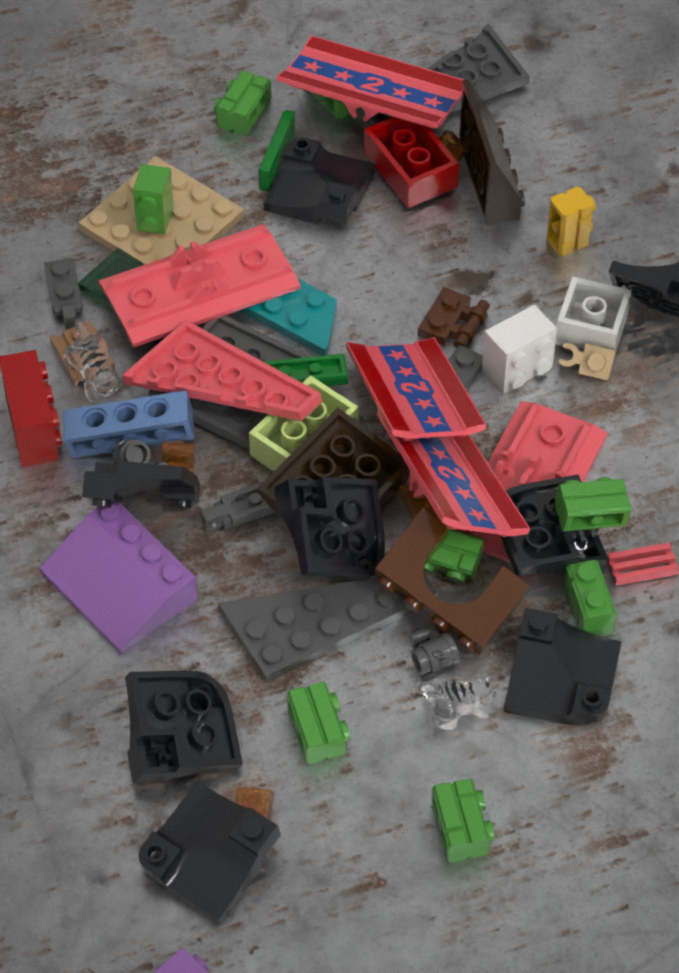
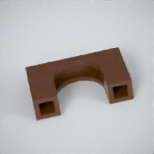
M422 508L375 568L374 577L378 579L376 583L390 594L396 592L404 598L403 603L413 612L419 613L421 611L431 618L429 622L442 633L448 631L457 637L456 642L464 650L470 653L476 651L481 655L525 598L530 585L503 566L484 592L470 602L451 604L437 598L427 587L423 570L429 559L447 538L449 529L439 518L425 508Z

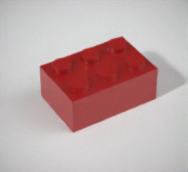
M392 117L364 129V154L371 163L375 164V168L407 208L458 188L459 163L431 128Z
M36 349L0 356L4 392L21 468L59 460L57 448L63 447L57 410L54 409L52 404L54 399L51 385L46 380L48 379L45 361H38Z

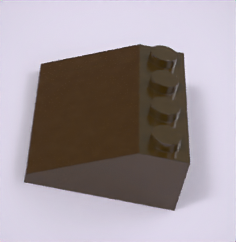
M468 79L462 80L459 144L485 224L520 220L521 207H525V197L523 190H518L517 187L518 177L516 169H511L510 151L503 146L504 136L502 128H497L493 115Z
M337 407L257 488V492L278 516L274 487L288 479L315 481L321 477L377 479L382 509L407 483L410 469L400 453Z

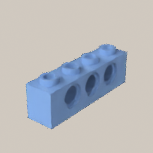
M187 390L63 410L64 442L71 459L111 453L115 445L124 440L136 439L144 442L147 446L195 439L193 408Z

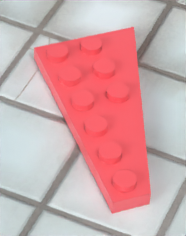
M187 320L181 323L122 375L126 385L165 393L187 390L189 398L302 421L323 402L320 392Z

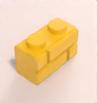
M578 186L567 190L566 194L562 192L552 196L550 200L546 240L558 256L560 255L561 257L572 253L574 249L579 250L589 245L590 232L593 231L592 213L596 211V204L594 199Z

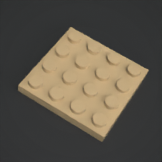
M154 156L146 164L171 168L174 209L166 234L136 230L133 188L139 170L78 224L80 232L139 267L173 255L180 245H183L186 251L192 248L190 246L192 241L203 245L218 240L245 216L244 208L157 156Z

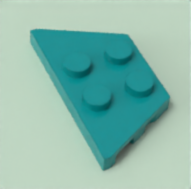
M298 279L301 286L299 290L239 310L321 356L328 355L333 320L337 309V299Z

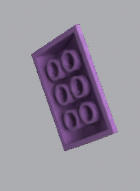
M111 503V508L98 507L90 512L39 568L48 581L120 654L198 600L196 577L121 503Z

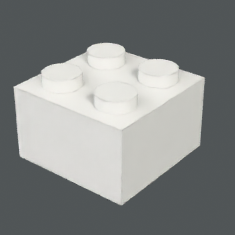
M572 276L557 319L555 344L563 346L564 343H570L575 345L580 351H584L585 344L616 351L628 316L632 290Z
M534 304L485 330L482 371L503 394L512 389L520 388L526 381L537 375L547 373L553 367L557 327Z

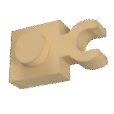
M563 344V348L572 350L573 357L569 361L559 359L561 365L572 367L579 364V374L609 381L617 351L585 344L584 352H581L573 344Z

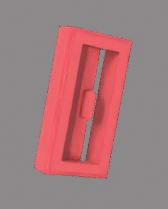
M671 543L608 553V565L615 586L678 575L679 566L678 563H675L676 557L674 553L671 552ZM667 563L664 566L648 568L649 566ZM630 569H636V571H630V572H625V573H619V571H625V570H630Z

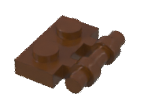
M443 287L419 325L418 336L424 339L435 337L438 344L446 346L451 338L455 340L454 346L456 348L459 345L466 347L467 344L472 343L477 327L486 320L490 304L485 300H480L477 306L469 307L471 297ZM461 319L467 321L465 325H458Z

